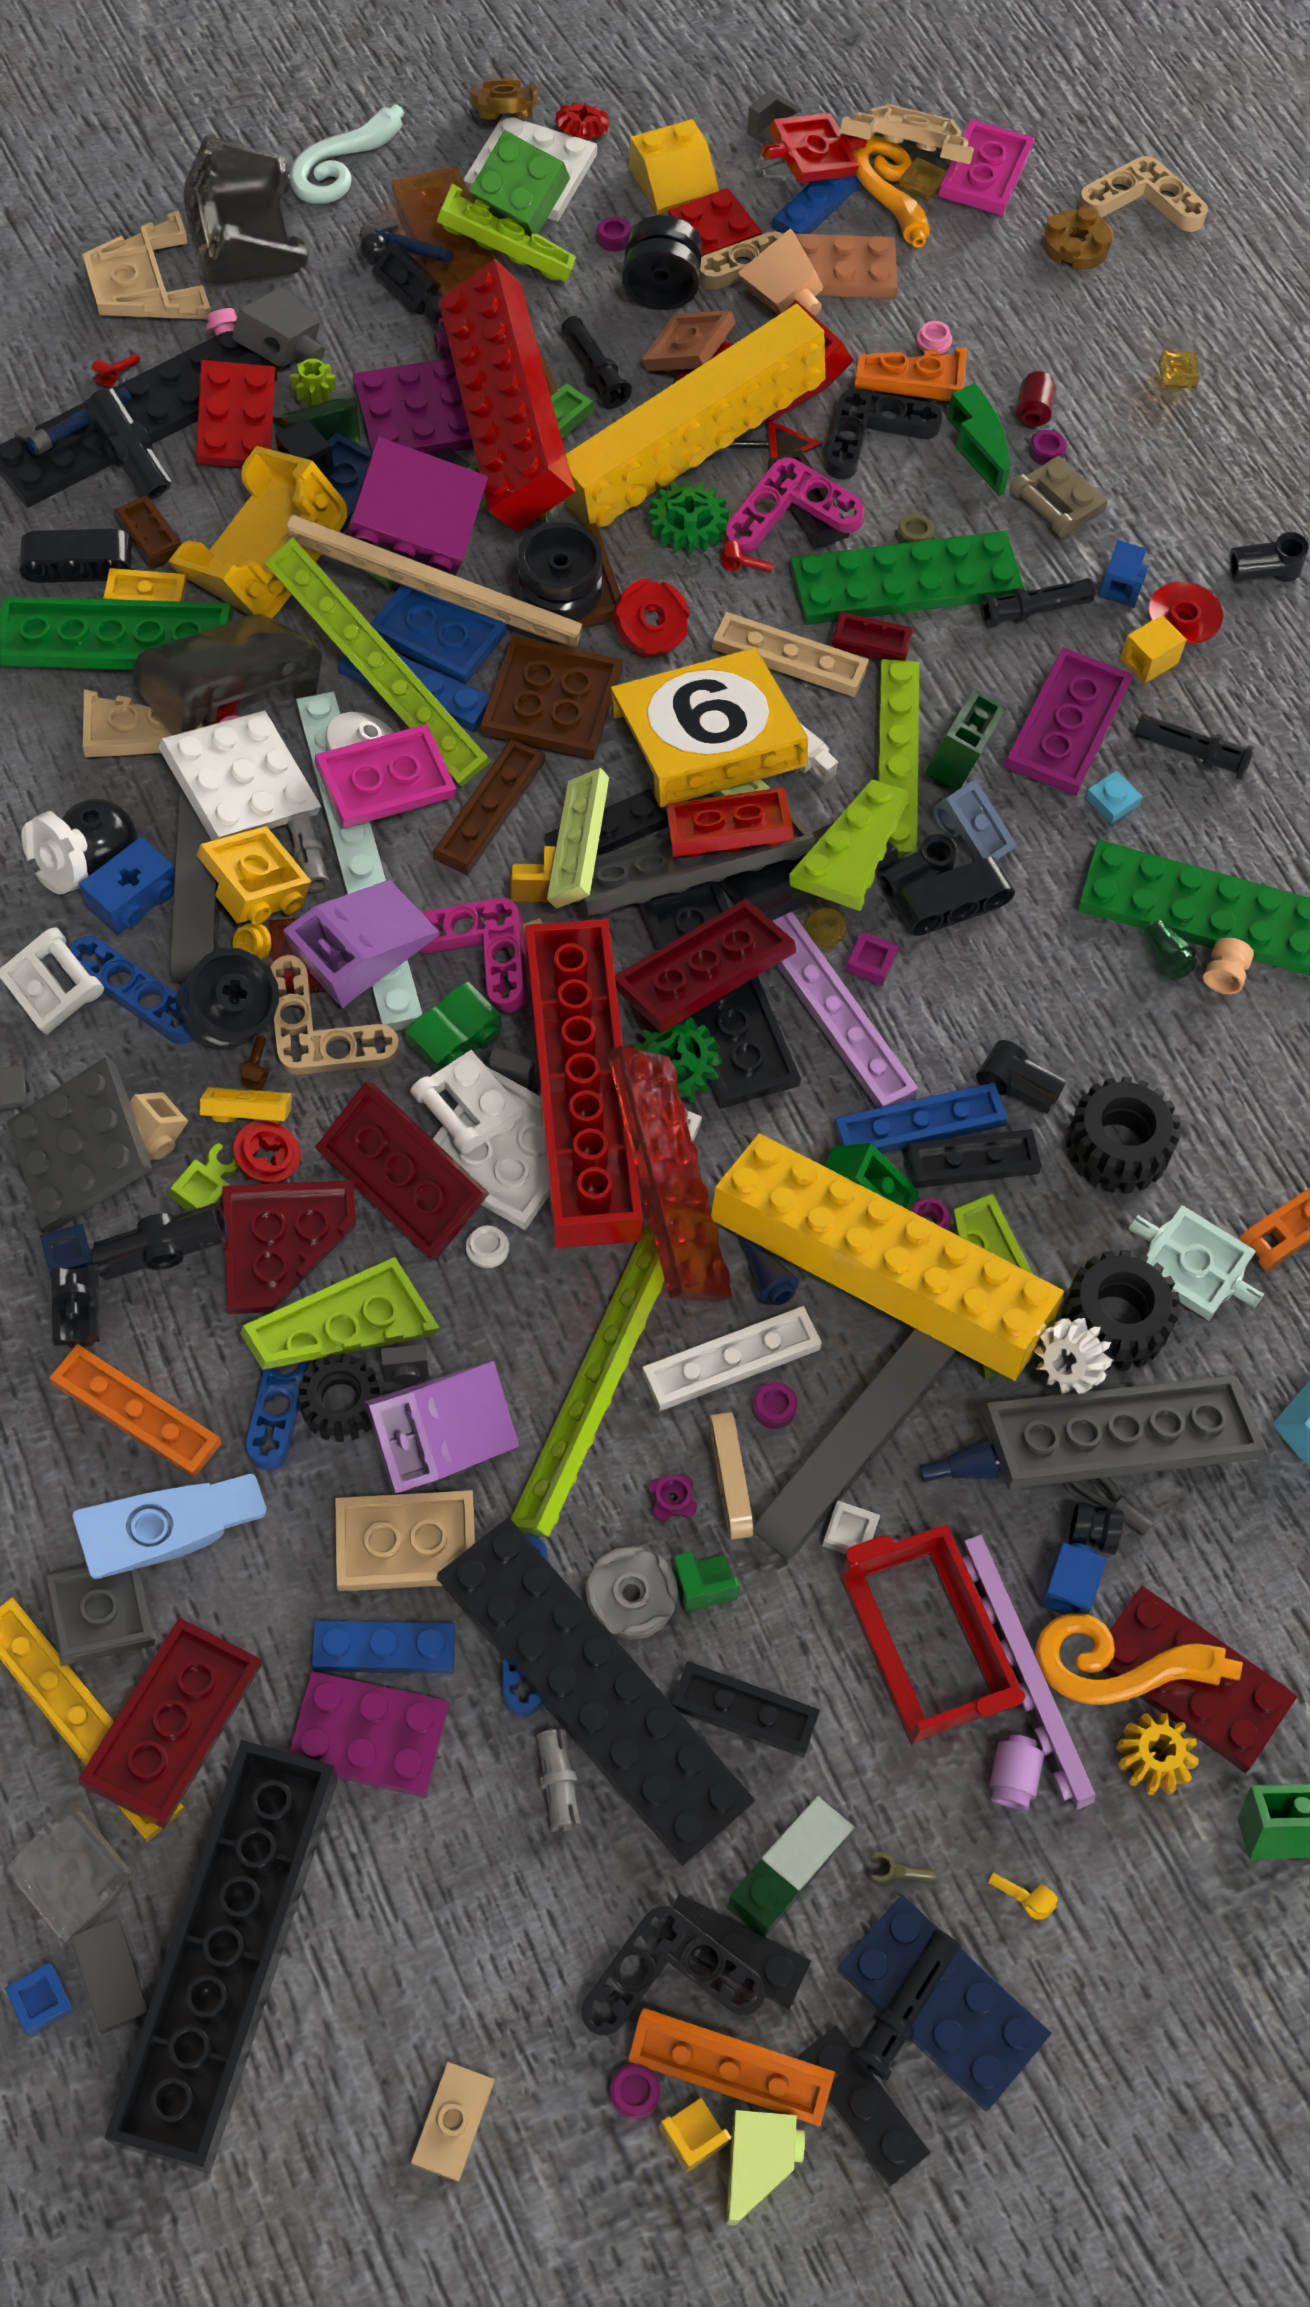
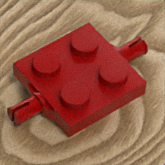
M831 113L773 119L768 130L776 144L763 145L762 157H764V160L784 159L797 183L855 176L860 165L852 153V149L865 148L867 139L840 133V128L837 126Z

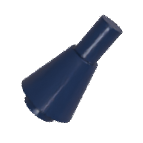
M742 1237L740 1243L751 1259V1267L761 1302L766 1305H782L788 1302L794 1296L795 1290L798 1287V1278L769 1252H766L763 1247Z
M988 1435L947 1456L948 1459L920 1465L923 1482L950 1476L952 1478L998 1479L997 1470L1001 1469L994 1445L990 1443Z

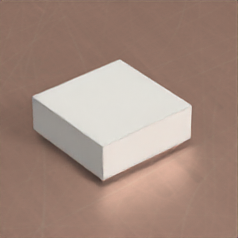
M837 1500L822 1546L846 1554L851 1546L873 1539L880 1515Z

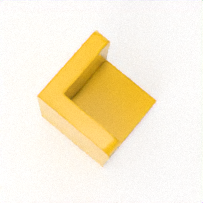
M1159 616L1127 635L1120 660L1146 684L1179 663L1187 639L1165 617Z
M544 846V864H514L512 866L511 900L513 902H549L547 895L556 851L555 846Z
M702 2097L672 2118L668 2116L662 2120L658 2128L685 2173H688L723 2149L731 2140L726 2129L721 2130Z

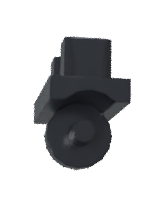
M96 1264L78 1269L52 1268V1341L54 1346L67 1345L70 1348H74L79 1344L82 1347L92 1346L94 1342H100L99 1278Z

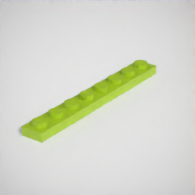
M294 537L288 540L264 562L409 728L428 725L450 775L461 787L467 784L491 762L487 755Z
M676 1222L645 1225L642 1239L634 1249L511 1517V1520L523 1534L549 1537L552 1529L558 1522L563 1504L570 1489L576 1482L581 1464L588 1449L594 1442L599 1424L605 1411L611 1404L613 1393L622 1373L629 1364V1358L636 1342L645 1329L646 1320L656 1298L662 1291L663 1282L672 1262L678 1255L679 1247L686 1231Z

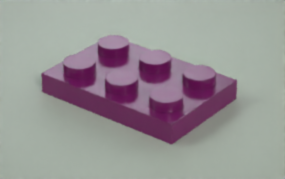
M311 1671L289 1753L334 1765L338 1779L427 1798L449 1710V1701Z

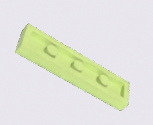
M601 768L568 781L547 900L556 909L590 896L609 783L608 775Z

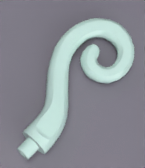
M394 104L391 108L382 107L362 127L326 138L303 150L294 160L290 170L289 183L294 194L299 199L312 204H327L343 197L350 189L352 181L348 167L339 161L324 160L339 155L374 150L385 145L402 128L400 118L404 115L403 109L397 104ZM314 168L313 172L316 180L322 181L328 177H335L336 180L327 186H316L311 184L307 177Z

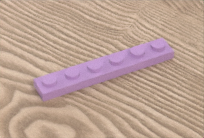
M793 912L773 920L777 926L795 940L796 953L776 964L875 1106L877 1108L904 1103L916 1097L918 1087Z
M982 1534L964 1541L966 1556L962 1557L973 1583L978 1582L984 1596L981 1599L992 1625L996 1624L1002 1637L1000 1641L1011 1667H1015L1021 1681L1019 1686L1025 1693V1699L1021 1705L1025 1712L1033 1709L1040 1727L1034 1729L1038 1744L1045 1753L1044 1756L1052 1753L1059 1771L1053 1773V1777L1060 1795L1064 1801L1071 1798L1076 1810L1094 1803L1096 1794Z

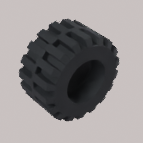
M1113 1077L1105 1079L1103 1086L1096 1083L1090 1087L1088 1094H1083L1068 1128L1066 1147L1070 1148L1068 1153L1070 1162H1078L1076 1167L1078 1174L1081 1177L1085 1174L1090 1176L1088 1183L1097 1187L1098 1183L1106 1185L1105 1191L1112 1193L1115 1192L1116 1188H1122L1123 1194L1132 1193L1135 1186L1140 1191L1149 1187L1151 1181L1156 1183L1161 1178L1179 1142L1181 1131H1178L1181 1123L1179 1115H1172L1175 1110L1174 1104L1171 1100L1164 1101L1162 1099L1165 1093L1159 1088L1152 1091L1148 1088L1149 1083L1140 1080L1139 1084L1132 1083V1077H1122L1121 1082L1117 1083ZM1108 1125L1125 1126L1134 1131L1140 1137L1143 1144L1127 1146L1117 1143L1106 1134L1103 1127Z
M1110 1250L1103 1252L1100 1260L1096 1256L1087 1260L1085 1267H1080L1077 1271L1061 1311V1319L1068 1318L1071 1322L1078 1318H1085L1087 1330L1094 1326L1101 1327L1097 1338L1100 1342H1111L1109 1349L1103 1353L1113 1359L1111 1366L1112 1364H1118L1119 1371L1129 1370L1132 1362L1139 1368L1146 1365L1149 1358L1153 1360L1166 1344L1180 1312V1309L1176 1308L1180 1302L1179 1292H1172L1175 1285L1172 1277H1163L1162 1272L1164 1268L1158 1262L1154 1266L1147 1263L1149 1257L1140 1253L1138 1258L1131 1257L1130 1250H1121L1119 1256H1115L1113 1251ZM1105 1297L1122 1298L1137 1309L1142 1321L1135 1324L1119 1323L1104 1313L1098 1300Z

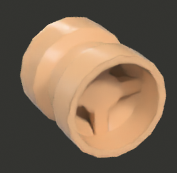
M1221 938L1214 945L1211 953L1213 961L1208 963L1203 979L1205 984L1216 992L1237 994L1243 988L1246 980L1245 970L1249 969L1254 952L1244 941L1236 938Z

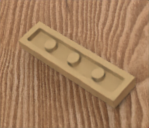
M729 612L725 613L712 642L713 650L728 655L756 648L767 668L852 697L856 696L869 664V659Z

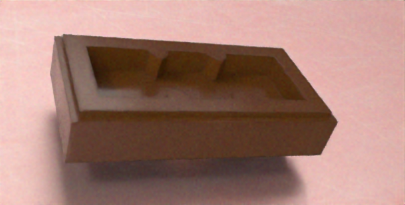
M148 495L113 509L116 520L123 530L130 535L132 543L150 568L168 561L182 545Z

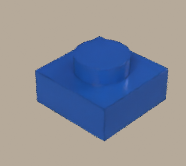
M52 1963L5 1987L24 2033L27 2036L75 2011Z

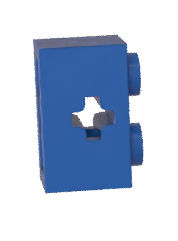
M141 836L79 883L84 904L111 931L118 935L126 928L138 924L144 914L157 904L164 903L172 897L175 886L174 865Z

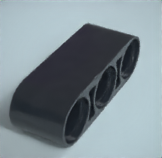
M120 529L31 531L24 534L21 538L20 574L26 580L35 583L107 581L110 568L131 570L132 539L129 534Z
M987 857L912 883L895 895L894 903L911 934L921 936L1003 907L1013 899L1015 889L995 857Z

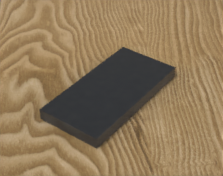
M833 823L812 833L815 837V844ZM887 841V851L883 860L878 862L875 871L899 860L898 849L891 842ZM806 854L795 860H782L765 865L764 868L757 871H744L733 874L721 881L722 889L739 903L747 899L772 921L820 898L790 886L789 874Z

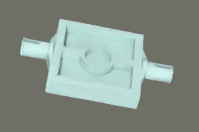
M1181 1205L1172 1220L1162 1225L1160 1229L1140 1217V1215H1137L1129 1227V1231L1150 1242L1147 1263L1154 1266L1158 1262L1164 1268L1162 1276L1172 1277L1175 1282L1172 1292H1179L1180 1303L1210 1321L1221 1303L1228 1300L1232 1295L1250 1305L1253 1309L1256 1308L1264 1296V1293L1242 1281L1245 1268L1256 1251L1185 1206Z

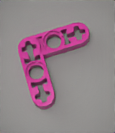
M791 457L782 458L771 466L731 518L726 527V535L728 541L739 542V545L742 547V553L752 552L760 545L791 503H794L840 532L852 533L857 531L864 522V507L856 495L800 461ZM791 472L794 473V480L787 478L782 483L781 474L788 476ZM779 487L781 488L782 495L777 491ZM815 488H822L828 492L827 497L823 501L815 503L811 502L807 495ZM764 498H770L776 502L774 509L767 513H761L755 509L757 502ZM835 499H836V502H837V507H835V506L833 505L834 502H835ZM839 508L845 512L852 508L854 510V517L847 515L842 519ZM749 515H750V516L752 517V519L754 520V521L752 522V524H751V522H750V517H749ZM749 528L751 536L749 538L742 536L738 539L736 532L738 530L745 532Z
M496 898L421 912L439 931L440 935L419 950V953L430 954L484 944L486 987L490 1000L498 1010L504 1013H512L524 1006L528 998L524 924L522 914L512 900ZM507 913L509 916L505 918V924L498 925L497 921L501 919V914ZM481 916H485L486 920L482 922ZM460 919H473V926L468 932L464 934L454 933V926ZM444 930H445L446 935L443 936V935L441 934V931H444ZM504 947L515 948V955L509 962L498 963L495 961V956L500 949ZM503 976H508V980L514 988L510 991L507 998H503L501 995L506 991Z

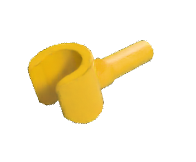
M993 1873L990 1877L989 1884L1022 1903L1027 1914L1035 1920L1046 1919L1057 1907V1896L1044 1884H1040L1030 1894L1024 1888L1015 1885L996 1873Z

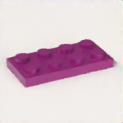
M1062 647L1007 757L1005 768L1077 796L1127 693L1134 674Z

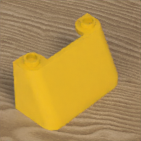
M256 446L245 460L241 471L242 482L251 493L247 502L210 550L201 542L189 540L176 550L168 562L179 574H186V579L225 602L231 603L232 606L260 620H269L280 611L292 595L264 563L289 540L287 524L291 514L339 532L346 521L348 512L344 499L312 460ZM302 547L315 562L322 555Z

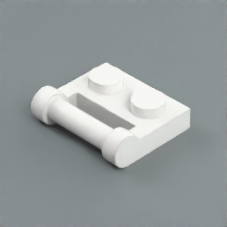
M50 928L43 932L0 968L1 980L37 1027L46 1035L85 1003L99 998L104 991V987L97 977L90 976L66 946V938L58 928ZM52 954L76 984L69 992L64 990L42 961L46 955Z
M472 1050L432 1076L419 1079L410 1090V1093L417 1102L425 1103L453 1136V1144L461 1154L471 1152L523 1117L521 1106ZM446 1089L476 1126L467 1128L439 1093Z

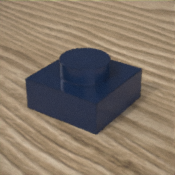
M83 1224L40 1235L51 1278L52 1268L78 1269L87 1265H94Z

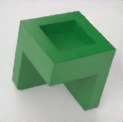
M692 1551L674 1556L672 1571L676 1578L677 1590L684 1613L737 1600L740 1589L737 1577L732 1578L727 1559L724 1555L696 1562L694 1561Z

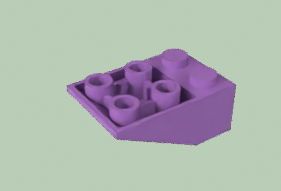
M391 880L316 905L283 930L293 955L305 963L306 969L341 1008L345 1007L440 935L439 931Z
M493 1360L364 1401L389 1486L395 1493L439 1480L519 1447Z

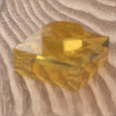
M917 157L901 175L899 188L925 201H929L940 188L947 171Z
M1161 351L1159 358L1161 388L1197 389L1200 380L1197 352Z

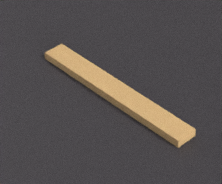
M291 514L287 524L289 540L294 537L304 548L573 649L577 648L581 637L582 623Z

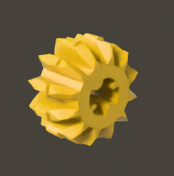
M1146 1713L1139 1718V1725L1129 1723L1123 1731L1126 1739H1120L1116 1749L1126 1755L1118 1763L1119 1769H1132L1134 1772L1129 1779L1130 1786H1136L1143 1780L1146 1781L1145 1789L1148 1795H1154L1159 1785L1167 1795H1170L1176 1791L1177 1783L1184 1786L1188 1784L1192 1779L1189 1769H1194L1198 1765L1199 1758L1189 1752L1197 1745V1739L1190 1737L1183 1739L1181 1736L1186 1728L1185 1722H1179L1172 1728L1169 1726L1167 1713H1162L1156 1723ZM1153 1746L1162 1750L1159 1756L1165 1755V1759L1162 1762L1153 1758L1156 1752H1149Z

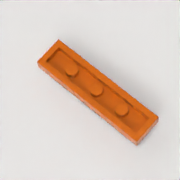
M79 1344L72 1349L49 1377L53 1386L193 1479H195L222 1444L219 1436Z
M643 2008L639 2016L628 2062L646 2066L651 2070L781 2114L797 2115V2119L817 2126H821L835 2071Z

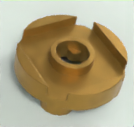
M503 78L487 80L483 82V89L477 91L476 85L470 88L471 106L479 110V117L482 119H496L499 117V114L513 113L515 117H529L533 115V107L538 104V87L532 82H529V88L521 87V79Z
M1085 205L1079 209L1061 211L1048 217L1043 238V248L1046 254L1060 265L1062 260L1073 263L1072 269H1091L1102 264L1107 258L1113 242V231L1110 225L1102 217L1098 216V211L1094 207Z

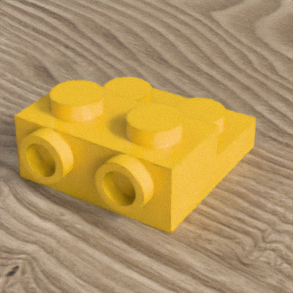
M267 826L202 843L196 855L219 883L215 896L237 924L248 920L253 925L261 924L272 913L281 910L286 915H291L300 910L305 903V897L312 881Z

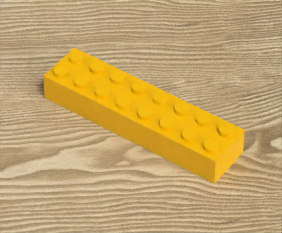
M796 303L568 452L566 457L576 493L565 499L567 508L583 525L597 523L598 529L608 526L616 517L631 507L640 505L646 497L660 488L669 486L671 482L690 468L699 466L707 457L719 449L728 447L737 437L749 429L758 427L766 418L778 410L787 408L793 400L808 390L816 389L825 380L824 330Z
M760 1133L715 1186L710 1220L1013 1381H1016L1034 1354L1033 1351L1042 1342L1040 1336L1043 1334V1331L1052 1327L1055 1322L1064 1290Z

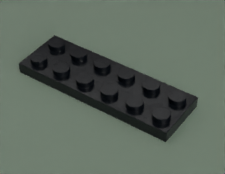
M709 881L692 886L684 892H671L653 897L650 901L641 903L640 909L658 951L729 909V906L719 883ZM758 976L689 1016L693 1018L697 1028L705 1025L711 1034L710 1037H714L719 1045V1049L715 1052L722 1059V1064L712 1066L719 1075L718 1080H710L721 1109L800 1086V1074ZM695 1043L701 1057L700 1047Z

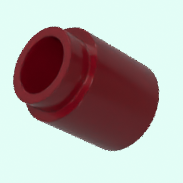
M1035 371L1028 374L1022 381L1015 412L1016 417L1021 423L1037 427L1046 424L1051 419L1056 386L1049 374Z

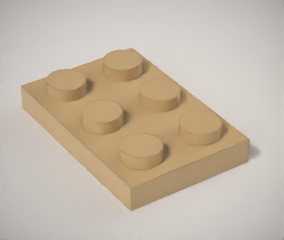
M473 1490L335 1498L338 1592L442 1586L436 1579L437 1573L475 1544Z

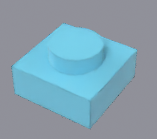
M1115 771L1089 788L1085 797L1110 824H1113L1140 806L1143 798L1118 771Z

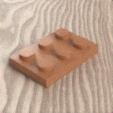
M795 233L823 285L822 291L816 296L896 298L897 267L895 237Z

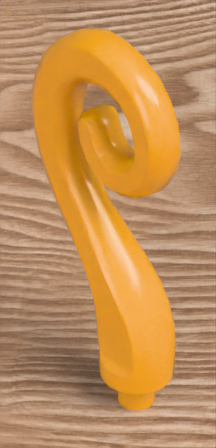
M872 136L870 140L867 139L865 148H857L852 151L860 165L855 175L861 184L895 215L904 240L913 244L914 247L920 248L925 245L926 238L930 233L924 210L909 195L885 181L898 182L908 178L912 170L911 157L898 143L887 141L883 137ZM872 155H879L875 157L872 168L869 157ZM883 156L893 160L896 166L888 163Z
M1082 1613L1061 1615L1052 1620L1041 1631L1034 1650L1035 1658L1046 1682L1054 1690L1068 1699L1090 1705H1108L1141 1696L1167 1682L1179 1679L1205 1682L1217 1686L1220 1683L1221 1677L1239 1681L1243 1662L1225 1658V1648L1203 1644H1188L1171 1648L1118 1677L1106 1680L1084 1678L1069 1671L1060 1660L1061 1644L1067 1637L1074 1634H1082L1091 1638L1094 1643L1093 1651L1081 1653L1076 1657V1668L1082 1672L1094 1673L1102 1671L1113 1659L1115 1648L1113 1637L1107 1626L1097 1618Z

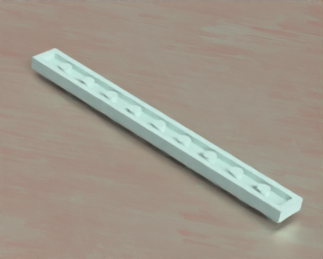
M329 692L296 699L297 709L346 894L384 882L386 879L370 821L342 828L315 765V754L329 751L325 740L326 730L332 719L340 715L335 693ZM408 960L371 986L381 1024L391 1027L394 1031L408 1028L413 1021L422 1015Z

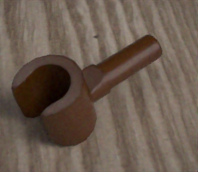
M264 1036L256 1037L249 1061H244L241 1065V1075L243 1076L241 1084L256 1091L263 1089L269 1072L267 1068L259 1066L266 1043Z

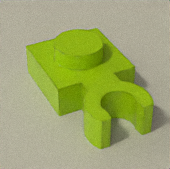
M220 1143L214 1145L205 1159V1165L195 1159L170 1188L167 1196L187 1211L217 1203L223 1196L222 1186H230L223 1179L232 1177L238 1168L235 1167V1159H233L231 1164H221L217 1156L223 1145Z

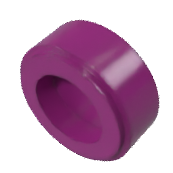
M619 217L603 219L597 225V243L608 251H621L625 249L626 238L631 230L630 224Z
M1053 430L1038 431L1031 438L1029 455L1033 461L1040 465L1046 464L1057 456L1063 459L1067 447L1066 440L1060 433Z
M780 1382L766 1383L754 1395L752 1404L753 1415L761 1425L767 1428H783L790 1424L795 1417L798 1405L797 1397L794 1391L786 1384Z
M631 2064L621 2068L615 2074L610 2086V2100L614 2109L620 2115L628 2119H641L648 2116L657 2106L660 2097V2084L653 2071L643 2065Z

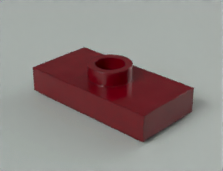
M840 612L831 647L878 660L906 661L914 628Z

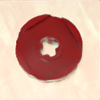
M640 579L629 585L619 596L616 606L612 611L611 619L625 645L635 651L639 657L645 659L666 655L682 643L687 636V618L690 615L685 598L674 586L664 581L660 584L650 581V579ZM645 609L649 613L655 611L659 615V618L656 620L658 626L647 623L645 620Z

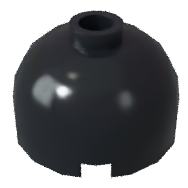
M89 799L79 802L67 810L62 818L71 830L78 829L86 839L87 850L83 853L86 859L88 876L138 839L130 816L120 806L103 799Z

